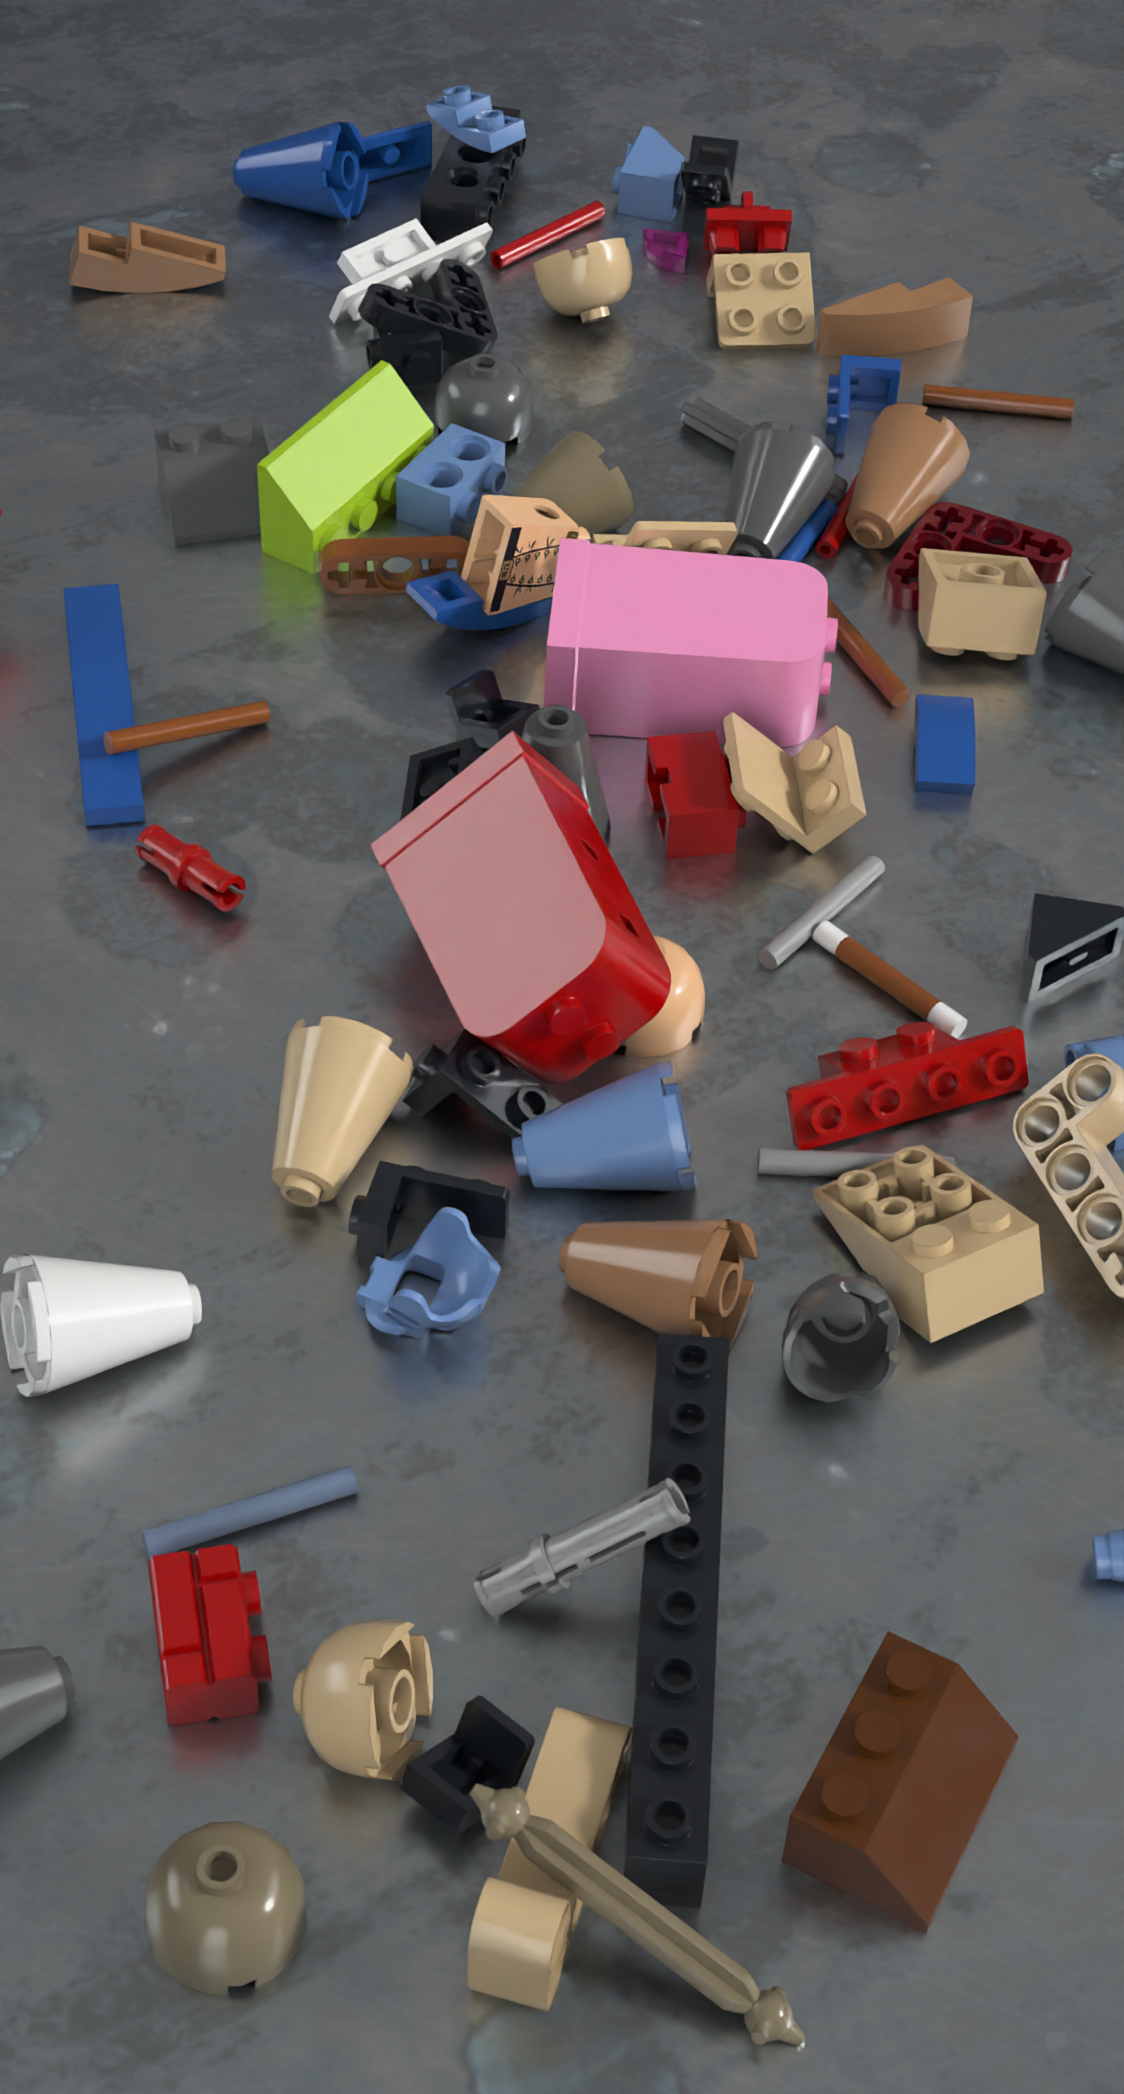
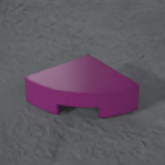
M643 229V254L651 263L664 270L684 274L690 234Z

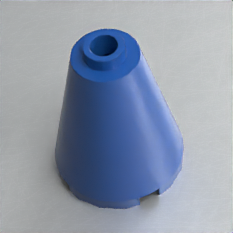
M334 122L242 150L239 158L235 160L233 165V179L236 186L241 189L246 197L341 220L351 219L350 216H357L361 212L366 199L368 170H360L358 155H366L365 145L359 130L353 123Z

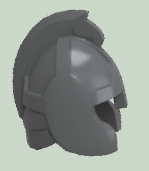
M863 1271L856 1277L831 1274L811 1284L797 1298L790 1310L783 1332L782 1362L788 1379L806 1396L828 1403L844 1400L853 1395L869 1397L881 1390L893 1376L900 1359V1354L894 1350L900 1334V1324L896 1308L884 1292L878 1279L873 1275H868L866 1271Z

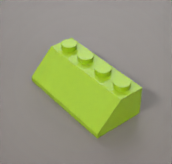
M381 360L257 464L261 546L263 553L314 575L319 571V553L327 543L338 539H355L360 533L368 530L374 521L387 509L396 504V476L434 440V425L390 363Z

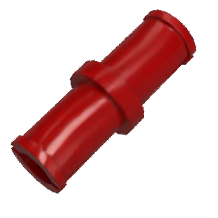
M156 824L148 826L139 835L137 841L145 844L152 850L149 851L143 846L138 845L135 846L136 855L141 860L149 862L168 874L170 882L181 891H194L213 903L219 910L225 912L234 909L243 899V894L229 886L233 885L239 890H246L245 880L238 874H233L214 862L211 853L204 847L194 843L187 845L168 833L162 826Z

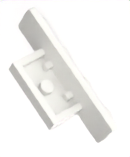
M413 219L343 251L337 264L351 281L352 285L339 292L329 318L334 325L349 318H352L354 321L362 319L358 312V307L371 284H384L409 293L413 288L424 283L431 286V280L443 259L457 260L468 267L474 266L486 254L485 246L493 232L492 228L488 223H484L436 245L418 220Z

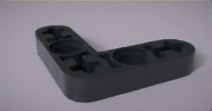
M443 259L431 280L435 301L384 284L375 283L368 287L358 307L360 316L367 323L391 334L438 328L443 340V351L465 358L478 354H489L498 338L478 275L464 263L453 259Z

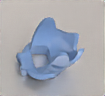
M444 1207L433 1216L414 1245L397 1252L389 1260L379 1256L375 1257L369 1270L371 1276L365 1287L362 1285L359 1287L355 1295V1301L360 1307L366 1309V1316L371 1325L384 1333L403 1334L419 1338L426 1336L431 1328L453 1331L471 1323L482 1313L485 1303L498 1280L501 1267L472 1235L467 1216L456 1208ZM416 1271L441 1281L439 1290L430 1308H428L425 1298L414 1290L401 1289L393 1296L404 1273Z

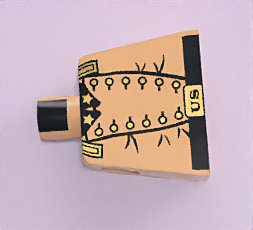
M482 495L461 578L484 599L482 610L488 616L505 612L553 596L560 538L589 540L590 543L591 538L584 527H578L553 501L546 498Z

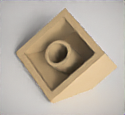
M920 549L918 628L926 646H930L935 652L945 655H961L964 653V650L985 651L988 656L1001 660H1014L1018 657V654L1035 656L1047 592L1027 557Z

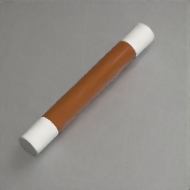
M825 920L817 926L812 938L820 946L921 1018L934 1024L936 1028L955 1038L962 1034L967 1025V1019L829 921Z

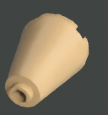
M321 1016L318 1026L304 1027L306 1018L297 1021L286 1042L272 1179L281 1188L280 1193L285 1199L305 1207L316 1206L318 1202H327L336 1196L408 1089L414 1074L413 1061L407 1052H405L404 1058L401 1060L389 1050L393 1040L391 1037L359 1021L337 1016Z

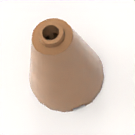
M899 402L885 407L871 426L846 516L848 531L852 538L863 547L876 549L889 547L929 507L957 483L965 472L970 457L965 437L954 423L943 416L939 423L925 415L928 407L916 403Z
M732 1219L585 1222L577 1228L575 1233H569L565 1237L560 1249L559 1267L561 1272L565 1273L566 1281L570 1288L657 1333L728 1338L730 1349L745 1322L755 1281L743 1278L744 1257L757 1260V1246L753 1230L748 1224Z

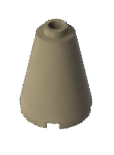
M577 430L562 437L510 494V496L546 498L553 501L578 527H584L588 531L590 538L593 534H605L622 527L629 521L627 518L634 513L632 494L619 467L616 465L608 470L598 457L606 450L587 433Z

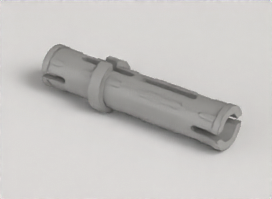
M667 1478L659 1484L646 1489L645 1492L624 1500L564 1532L562 1531L553 1536L543 1533L528 1542L527 1549L519 1552L517 1555L474 1574V1579L477 1581L474 1583L477 1596L485 1610L491 1616L498 1617L518 1606V1604L549 1591L551 1594H558L571 1586V1580L581 1575V1573L637 1548L663 1533L688 1524L691 1518L688 1515L690 1511L686 1499L677 1484L672 1479Z

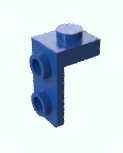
M841 355L839 375L829 374L827 389L828 407L825 435H835L834 454L844 455L849 409L881 412L885 407L897 403L902 359Z

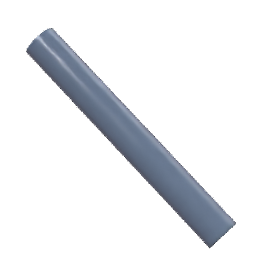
M347 1465L141 1531V1537L147 1557L150 1560L154 1555L172 1553L358 1493L357 1480L352 1467Z

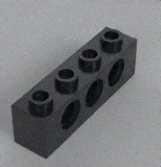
M492 106V110H501L505 116L520 119L521 110ZM526 129V138L493 153L472 147L451 134L420 196V224L433 241L445 242L484 223H488L491 227L494 205H501L504 197L505 182L512 181L514 177L516 158L524 156L527 142Z

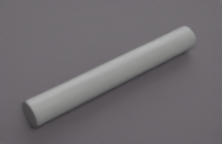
M867 855L761 948L757 953L759 962L769 970L776 969L813 936L815 929L821 922L825 920L830 921L884 873L885 866L882 860L876 855Z
M759 1148L757 1171L758 1174L839 1178V1176L848 1171L864 1169L888 1159L894 1154ZM941 1156L955 1166L954 1156Z

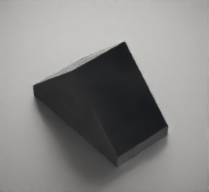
M1035 893L1025 937L1019 997L1028 1004L1119 957L1124 938V908L1117 905Z

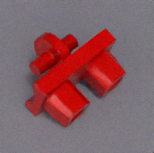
M742 191L741 205H723V208H706L703 250H710L711 257H713V254H739V250L756 251V253H784V251L788 250L792 226V210L771 209L770 206L753 205V192Z

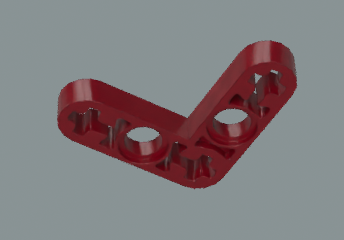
M941 502L932 505L926 510L889 565L886 572L883 595L885 601L898 610L918 611L919 555L917 554H920L921 548L1027 557L1043 584L1057 583L1067 577L1073 549L1065 538L960 504ZM947 528L945 535L939 533L945 531V529ZM990 540L1001 541V542H1004V543H1006V544H1008V545H996V544H991V543H989V542H987V541H990ZM911 577L918 579V581L911 582Z

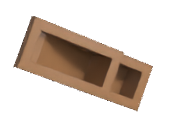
M132 221L127 237L79 225L70 255L69 285L123 293H158L197 288L224 280L226 275L225 246Z
M950 277L912 291L898 281L837 303L820 311L816 352L822 357H841V355L885 356L929 349L967 338L973 295Z

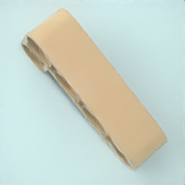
M1092 1053L1075 1060L1018 1108L1013 1119V1133L1019 1146L1104 1281L1118 1297L1124 1300V1173L1106 1147L1124 1132V1069L1106 1055ZM1109 1087L1108 1092L1101 1098L1102 1093ZM1058 1127L1057 1132L1050 1138L1053 1131ZM1090 1173L1087 1181L1080 1187L1084 1177ZM1122 1221L1119 1230L1114 1236L1110 1237L1113 1228L1118 1222Z
M557 1706L550 1719L525 1794V1799L530 1808V1815L552 1820L598 1855L626 1764L632 1727ZM514 1837L510 1839L498 1878H487L478 1900L468 1941L467 1987L477 1992L547 2012L559 1982L583 1901L529 1861L523 1855Z

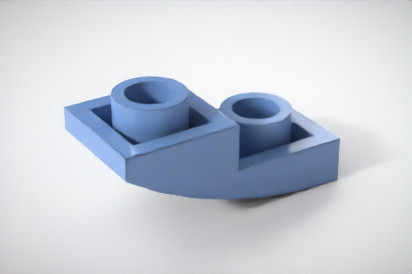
M460 85L447 88L443 91V97L426 104L427 113L441 127L459 140L479 150L493 153L526 138L523 119L505 116L501 110H492L490 95L470 91L469 86Z

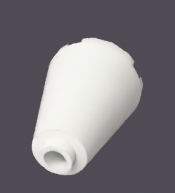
M29 1254L10 1256L4 1264L3 1274L16 1272L14 1290L1 1291L3 1337L10 1370L22 1368L25 1370L29 1382L16 1386L20 1393L26 1397L49 1393L186 1341L190 1338L193 1325H198L201 1322L202 1303L199 1290L194 1283L188 1284L185 1276L180 1271Z

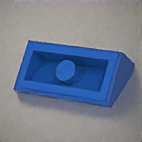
M429 120L362 138L366 155H358L360 170H368V182L432 165V123Z

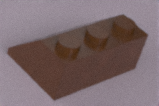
M888 1631L790 1815L782 1861L927 1933L1017 1745L1019 1736L959 1664Z

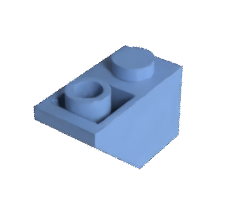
M643 126L635 143H628L624 165H617L614 172L612 192L619 195L618 214L672 223L683 200L684 186L680 170L681 164L685 162L686 158L653 127Z

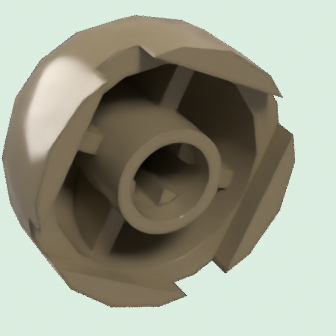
M239 1821L210 1822L181 1835L159 1856L146 1887L145 1927L158 1964L179 1984L209 1995L229 1994L228 1987L243 1986L254 1980L255 1987L271 1981L295 1957L306 1931L305 1884L289 1849L267 1830Z

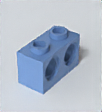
M451 423L396 476V519L438 536H455L466 524L472 523L477 517L482 495H500L504 490L508 480V468L505 466V443Z

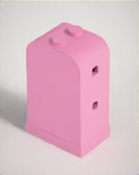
M560 538L546 645L544 708L560 705L577 712L585 720L588 734L647 738L716 731L719 743L721 744L726 743L723 718L734 712L779 747H790L807 740L815 729L819 695L829 696L832 662H824L825 652L835 653L838 618H827V581L815 568L796 561L590 543L589 540Z

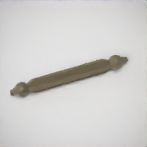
M477 1783L474 1785L469 1794L481 1810V1819L486 1828L485 1833L490 1840L498 1841L500 1838L510 1839L514 1837L523 1855L538 1868L723 2010L744 2014L745 2025L751 2033V2040L754 2043L764 2045L766 2041L770 2042L779 2039L799 2046L803 2042L805 2035L793 2019L791 2004L782 1988L775 1986L771 1990L760 1991L753 1977L746 1969L552 1820L530 1815V1808L522 1788L514 1786L511 1789L502 1788L495 1790Z

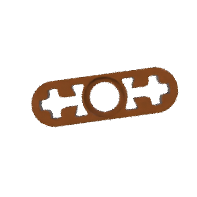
M454 535L338 539L327 543L321 549L318 557L319 577L322 585L328 591L339 595L407 593V582L451 570H454L461 577L470 542L463 537ZM395 557L406 558L412 563L408 570L401 573H392L383 567L386 561ZM421 559H428V569H422ZM458 559L456 567H446L447 560ZM367 561H373L374 571H367ZM338 563H349L348 571H338Z

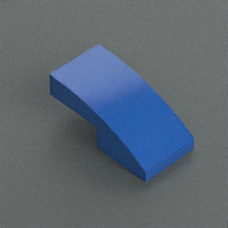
M916 694L913 749L916 750L915 791L972 795L975 787L976 756L973 698Z

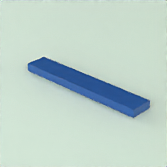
M119 584L63 588L86 826L145 821L138 750L109 755L103 742L105 732L135 726Z

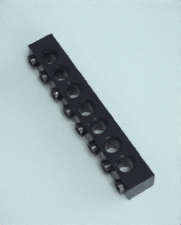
M658 1333L647 1489L667 1478L672 1479L686 1499L690 1511L688 1515L691 1521L684 1526H679L647 1541L643 1546L623 1876L661 1905L701 1908L708 1862L729 1339Z

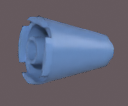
M672 1061L657 1062L523 1122L522 1136L512 1138L513 1156L519 1177L530 1175L534 1187L669 1192H684L697 1189L695 1171L682 1174V1169L691 1168L688 1155H692L678 1083L665 1085L663 1078L673 1076L674 1067Z

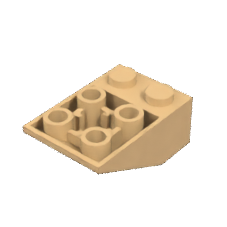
M924 1144L903 1148L888 1159L861 1170L848 1171L839 1176L837 1180L813 1189L815 1201L863 1271L878 1279L884 1292L895 1306L898 1318L930 1343L1044 1293L1039 1225Z

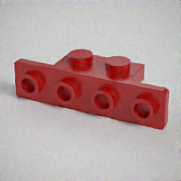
M913 1022L898 1027L896 1035L878 1040L867 1037L846 1040L839 1045L838 1051L818 1056L821 1079L787 1089L786 1099L793 1145L799 1150H810L1024 1089L1029 1084L1023 1031L1015 1026H1009L958 1040L936 1028L932 1023Z

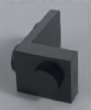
M698 135L692 136L689 162H682L680 170L685 195L692 196L694 202L704 205H718L720 200L731 201L739 150L738 140Z
M465 1028L441 1048L431 1043L413 1063V1077L415 1081L402 1100L420 1116H423L451 1092H455L511 1138L522 1136L523 1122L563 1105L502 1054Z
M379 1161L367 1196L357 1195L350 1212L348 1232L357 1236L358 1264L371 1266L376 1256L388 1260L402 1219L428 1224L433 1216L444 1207L456 1208L467 1216L471 1233L504 1239L509 1227L510 1191L504 1186L490 1184L480 1179H466L427 1171L418 1166H403Z

